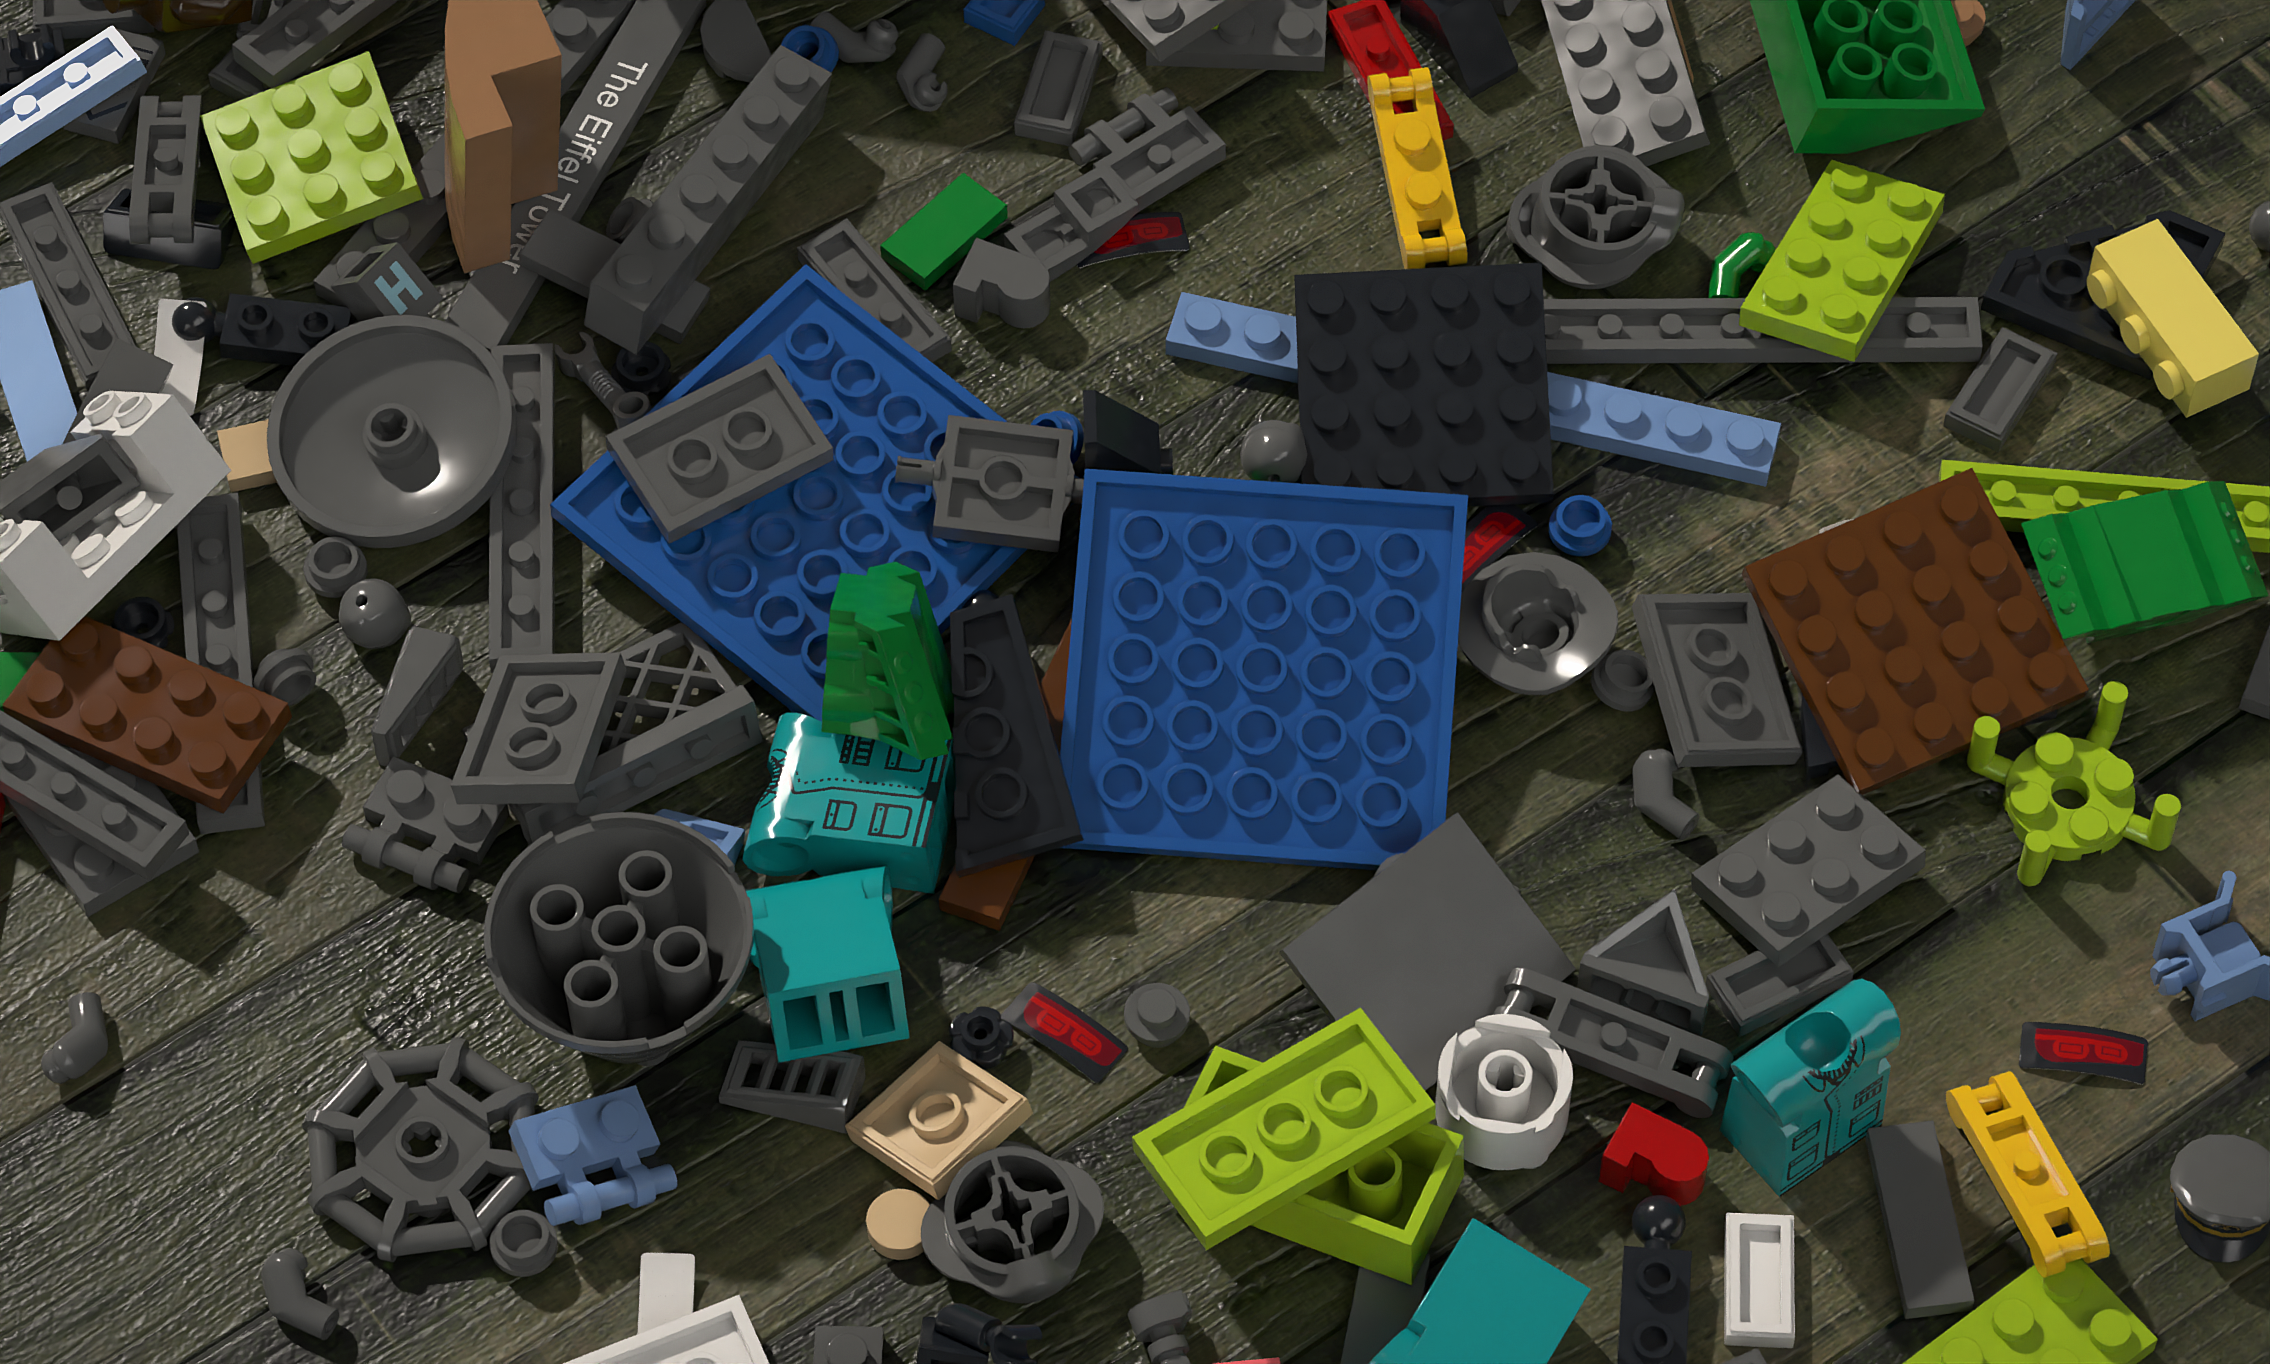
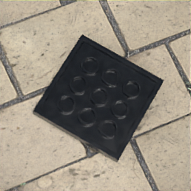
M1542 263L1294 275L1299 419L1307 450L1305 466L1301 471L1302 484L1468 495L1467 507L1554 503Z

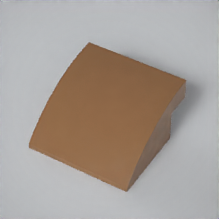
M537 0L448 1L445 24V200L452 239L464 273L510 260L511 204L558 190L562 54Z

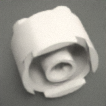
M1511 1014L1486 1016L1476 1020L1474 1027L1464 1031L1459 1036L1456 1033L1446 1043L1441 1053L1435 1103L1437 1125L1464 1135V1159L1477 1166L1492 1170L1534 1169L1539 1167L1548 1159L1549 1154L1558 1145L1566 1130L1573 1081L1571 1060L1565 1049L1562 1051L1558 1044L1550 1038L1551 1032L1532 1019Z

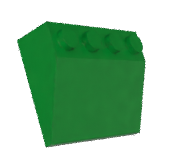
M1749 0L1794 153L1850 154L1979 118L1985 111L1951 0Z

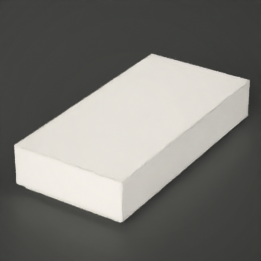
M1726 1213L1724 1222V1345L1793 1348L1795 1340L1794 1215Z

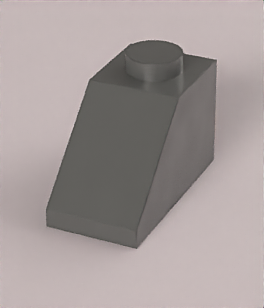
M100 433L44 449L0 481V513L6 520L12 519L16 524H21L24 520L41 521L60 542L135 489L140 483Z

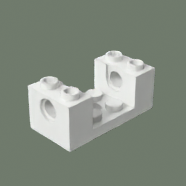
M107 391L94 398L83 411L85 418L70 433L76 440L101 433L140 483L139 486L86 524L58 542L41 521L24 520L21 524H16L12 519L4 521L0 517V633L60 641L231 471L173 394Z

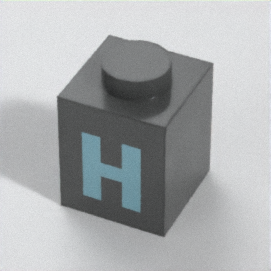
M398 242L370 247L330 286L359 322L391 315H415L431 318L428 313L443 299Z

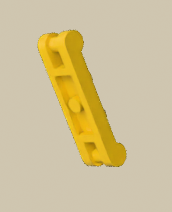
M1429 68L1410 69L1409 76L1389 78L1387 73L1368 75L1369 100L1404 269L1425 268V263L1446 261L1447 266L1466 264V240L1463 229L1460 226L1434 102L1433 84ZM1412 100L1414 112L1394 115L1392 102ZM1439 229L1440 237L1422 239L1419 232Z
M2008 1071L1990 1077L1989 1085L1972 1090L1970 1086L1964 1085L1946 1091V1103L1954 1124L1959 1129H1963L2030 1247L2031 1256L2039 1274L2045 1278L2065 1271L2066 1263L2081 1258L2086 1263H2091L2109 1257V1243L2100 1221L2015 1075ZM1998 1110L1996 1113L1986 1115L1988 1112ZM2068 1223L2073 1233L2057 1238L2051 1228Z

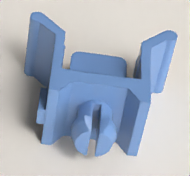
M2225 871L2223 873L2215 901L2161 924L2152 956L2157 962L2150 969L2154 986L2160 983L2158 992L2161 995H2176L2182 991L2183 987L2187 986L2195 999L2190 1014L2194 1021L2251 996L2270 1001V957L2265 955L2260 957L2259 951L2239 923L2230 922L2223 925V922L2227 923L2234 899L2231 898L2236 881V874L2232 871Z

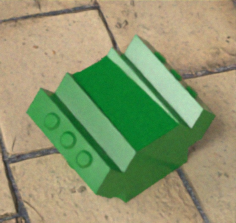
M2210 481L2184 489L2164 490L2092 505L2069 513L2049 514L2021 523L2063 639L2086 638L2087 644L2193 622L2215 611L2269 596L2225 481Z
M891 562L869 567L867 575L841 573L830 608L821 732L880 740L919 760L949 754L945 741L953 739L947 721L949 715L954 713L951 665L920 572L898 562Z

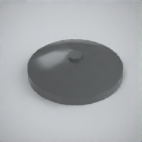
M391 315L377 317L350 325L330 335L307 352L287 375L272 404L268 420L267 450L269 462L274 477L287 501L305 522L328 537L345 538L355 546L393 548L408 546L437 537L453 529L475 513L490 498L504 477L513 456L517 435V413L512 392L499 364L492 354L469 333L452 324L424 316Z

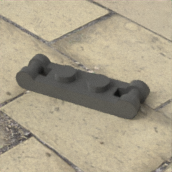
M184 95L183 101L161 102L160 96H141L129 211L131 244H150L151 238L173 237L174 244L194 243V214L201 131H203V123L200 116L204 114L202 95Z
M1515 968L1510 972L1504 987V992L1508 997L1504 1006L1497 1007L1493 1015L1511 1014L1532 1019L1551 1032L1550 1038L1558 1044L1562 1051L1565 1049L1572 1063L1675 1103L1678 1109L1690 1116L1708 1118L1713 1114L1718 1101V1093L1715 1087L1718 1080L1727 1077L1733 1062V1055L1726 1047L1533 970ZM1540 1005L1552 1011L1548 1020L1530 1014L1531 1008ZM1676 1059L1691 1066L1693 1069L1691 1077L1672 1070Z

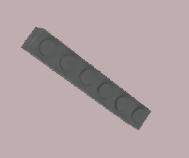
M782 45L778 47L591 281L584 326L637 355L646 341L652 336L694 280L823 118L832 76L831 72Z

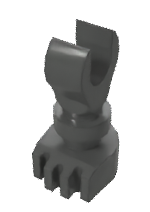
M1178 1290L1152 1297L1140 1302L1128 1311L1127 1315L1137 1341L1143 1343L1152 1342L1148 1346L1147 1351L1153 1364H1191L1185 1355L1190 1350L1185 1335L1177 1334L1187 1326V1322L1192 1318V1309L1186 1293Z

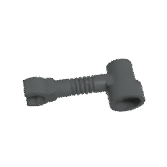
M579 332L583 351L577 354H567L559 345L555 344V354L561 372L566 376L576 377L580 382H585L614 416L615 423L617 424L614 431L644 417L651 410L649 399L645 394L641 392L626 393L602 366L593 338L589 334Z

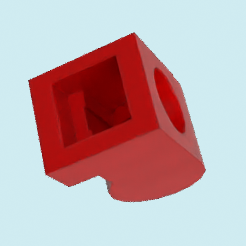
M1632 1102L1602 1155L1599 1182L1623 1193L1632 1179L1647 1186L1652 1195H1665L1674 1199L1680 1206L1687 1205L1695 1201L1703 1191L1709 1161L1708 1148L1702 1138L1692 1131Z

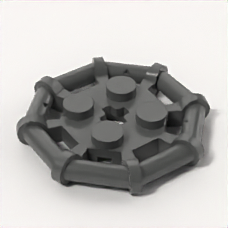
M453 1037L450 1043L382 1052H377L372 1047L361 1053L363 1060L318 1109L307 1111L302 1123V1128L308 1133L312 1192L308 1196V1203L316 1215H327L375 1249L378 1259L388 1262H394L397 1256L463 1247H471L474 1251H477L487 1246L486 1238L495 1226L532 1188L512 1139V1152L493 1149L489 1125L509 1119V1126L511 1127L515 1120L535 1115L534 1106L539 1096L534 1087L528 1082H518L469 1048V1041L467 1039ZM438 1071L437 1078L425 1079L427 1086L409 1088L408 1082L396 1083L394 1079L395 1076ZM464 1076L491 1096L479 1102L456 1085ZM375 1086L380 1094L358 1118L348 1115ZM431 1135L438 1137L435 1142L436 1151L433 1154L423 1157L412 1156V1148L408 1143L412 1138L416 1137L419 1140L425 1141ZM339 1140L355 1142L356 1166L338 1173L335 1142ZM488 1173L504 1178L473 1212L470 1202L466 1197ZM367 1189L389 1205L385 1213L384 1222L351 1200V1198L362 1190ZM450 1208L455 1219L454 1222L406 1228L410 1213H416L422 1217H435L444 1212L445 1209Z

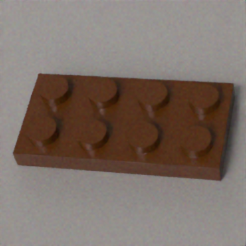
M86 616L60 641L50 640L2 705L4 713L45 737L223 814L292 718L289 704L286 701Z

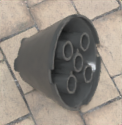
M617 812L589 816L590 823L572 828L556 836L550 831L528 846L503 873L491 896L485 916L484 949L488 969L497 991L509 1009L523 1023L549 1040L611 1062L637 1063L642 1066L657 1065L665 1060L669 1051L712 1018L737 989L748 966L753 947L754 925L750 898L747 896L746 890L735 872L734 864L714 842L691 827L672 819L644 813Z

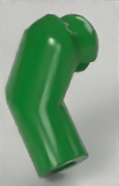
M1755 232L1742 233L1712 261L1708 298H1739L1741 275L1749 268L1755 272H1762L1775 252L1773 243L1764 240L1761 233Z

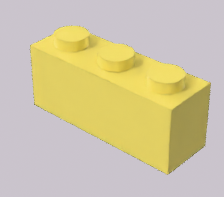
M2159 219L2095 246L2089 275L2087 276V288L2092 300L2099 308L2107 309L2120 327L2122 339L2128 349L2134 354H2140L2152 370L2155 383L2161 394L2167 399H2173L2186 418L2250 389L2259 353Z

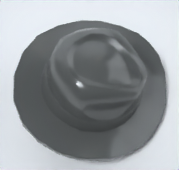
M1530 552L1506 556L1482 569L1461 594L1458 642L1462 653L1476 670L1494 683L1514 693L1548 695L1571 685L1592 670L1606 656L1615 641L1618 630V610L1606 588L1582 566L1556 555Z

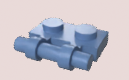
M636 1085L515 1120L508 1131L532 1190L554 1184L559 1186L562 1196L546 1200L544 1203L547 1220L552 1226L572 1220L578 1225L586 1224L600 1219L602 1211L629 1204L630 1207L635 1209L655 1202L656 1195L677 1188V1177L670 1164H664L651 1169L641 1164L640 1158L653 1155L660 1146V1142ZM612 1167L617 1178L594 1186L591 1182L587 1181L585 1175Z

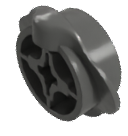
M1587 146L1561 157L1543 176L1524 187L1517 194L1509 212L1506 233L1512 243L1517 244L1528 256L1538 263H1542V266L1560 282L1581 289H1600L1627 279L1649 257L1671 243L1682 222L1685 200L1679 190L1673 189L1664 179L1647 168L1633 154L1613 146Z
M1004 1140L995 1149L983 1152L967 1162L955 1175L948 1192L940 1200L935 1198L924 1214L921 1225L923 1251L929 1262L943 1275L981 1288L997 1299L1011 1303L1041 1301L1063 1289L1075 1275L1085 1250L1101 1228L1104 1216L1103 1196L1095 1180L1080 1167L1066 1161L1051 1158L1024 1143ZM1017 1178L1032 1180L1045 1186L1053 1194L1049 1195L1046 1189L1036 1192L1024 1191L1016 1186L1013 1180ZM990 1188L991 1200L982 1209L972 1212L971 1220L957 1224L959 1213L968 1198L974 1192ZM1003 1199L1006 1200L1010 1213H1014L1018 1222H1023L1021 1227L1022 1244L1018 1240L1015 1229H1011L1010 1224L1006 1220H1002L1004 1215ZM1068 1218L1066 1230L1056 1246L1051 1251L1035 1255L1034 1241L1037 1237L1046 1231L1052 1230L1053 1222ZM976 1247L979 1253L987 1250L1001 1251L1009 1256L1012 1262L1003 1265L988 1261L973 1252L971 1248Z

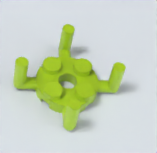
M2111 681L2104 685L2095 721L2085 740L2067 737L2058 732L2047 733L2041 736L2036 744L2023 751L2015 761L1995 753L2000 732V724L1996 719L1990 716H1983L1978 718L1974 724L1967 756V765L1973 772L2005 785L2002 800L2005 812L2007 810L2008 816L2014 824V833L2024 844L2017 876L2019 881L2025 886L2039 884L2052 859L2061 861L2081 860L2082 854L2093 853L2101 849L2102 854L2114 848L2123 837L2156 851L2166 849L2172 841L2181 809L2179 799L2171 794L2158 796L2155 800L2150 820L2133 813L2135 806L2133 770L2126 761L2117 758L2109 751L2119 731L2128 697V689L2121 682ZM2061 789H2071L2081 794L2086 804L2077 809L2063 808L2053 800L2052 794Z

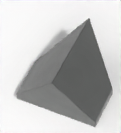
M1673 889L1584 953L1580 962L1577 988L1701 1037L1705 1028L1709 995L1676 891Z

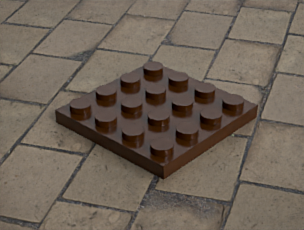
M1973 468L1744 566L1741 575L1847 782L1858 794L1864 795L1968 749L1971 743L1974 724L1980 717L1990 716L1996 719L2000 724V735L2085 697L2089 690Z

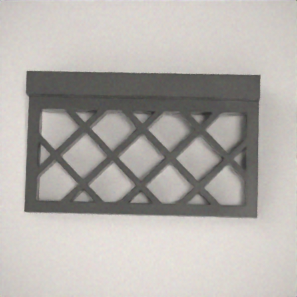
M680 622L621 651L627 670L625 678L637 679L630 697L618 695L613 712L623 713L616 731L606 730L601 746L609 747L608 751L596 757L581 802L508 804L520 822L524 838L529 845L550 831L556 836L572 828L590 823L589 816L622 812L763 742L754 700L743 685L737 687L703 639L684 623ZM683 645H686L692 653L687 669L658 665L661 656ZM651 681L678 685L679 688L673 703L644 699ZM693 688L719 691L721 694L700 706H687ZM637 715L665 720L663 724L641 735L630 734ZM474 723L462 729L466 743Z

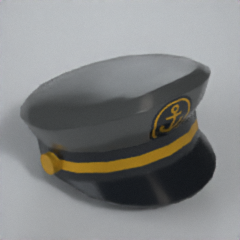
M2210 1134L2188 1143L2177 1154L2170 1174V1192L2174 1193L2175 1221L2183 1240L2198 1255L2212 1261L2234 1262L2248 1257L2262 1245L2270 1231V1151L2256 1141L2237 1135Z

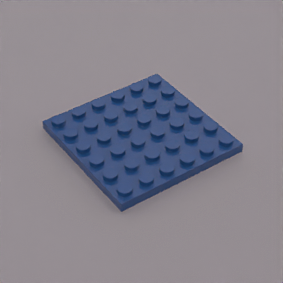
M805 264L646 415L771 354L832 445L833 461L670 544L653 521L608 450L550 504L551 516L793 713L804 714L822 722L830 608L841 573L867 575L869 567L891 562H898L920 572L941 635L950 626V613L962 609L967 600L977 591L987 590L1027 549L933 537L936 509L932 493L933 486L903 482L895 483L898 456L936 461V456L945 443L948 415L1007 421Z
M1085 469L1060 751L1061 762L1084 840L1060 848L1377 871L1384 860L1393 855L1407 852L1446 821L1468 495Z

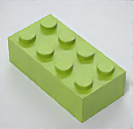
M1215 1045L1184 1107L1260 1065L1262 1062ZM1427 1123L1250 1226L1412 1285L1464 1177V1135Z

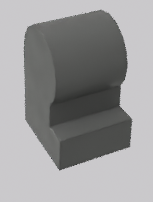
M976 238L953 283L954 314L957 317L977 323L984 310L999 315L1005 323L1013 327L1023 329L1035 327L1042 323L1050 312V277L1048 269L1042 262L1033 257Z

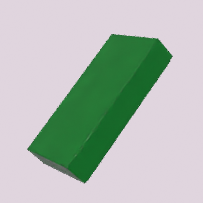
M962 173L880 245L881 258L926 291L970 251L976 238L983 240L1008 218L1007 204L965 173Z

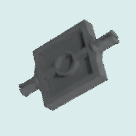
M948 415L945 443L938 452L936 461L898 456L895 483L903 482L933 486L932 493L936 503L933 524L934 538L1058 553L1062 521L1070 510L1071 503L1082 504L1084 479L1074 478V469L1070 460L1073 430Z

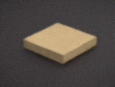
M938 1041L848 1122L845 1128L852 1142L937 1200H940L948 1192L955 1175L967 1162L983 1152L995 1149L1033 1114V1111L1026 1097Z

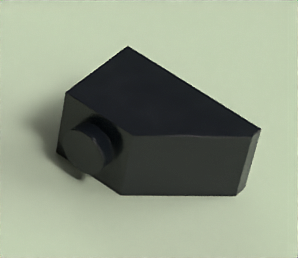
M1401 0L1400 23L1469 99L1518 72V63L1490 0Z
M1083 390L1085 469L1173 475L1172 448H1160L1159 423L1096 390Z

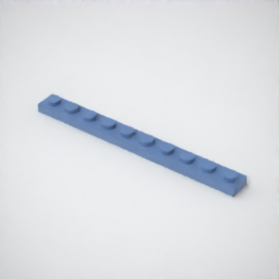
M1181 292L1166 337V354L1298 383L1296 317ZM1547 372L1550 435L1552 440L1764 487L1767 486L1780 436L1781 423Z

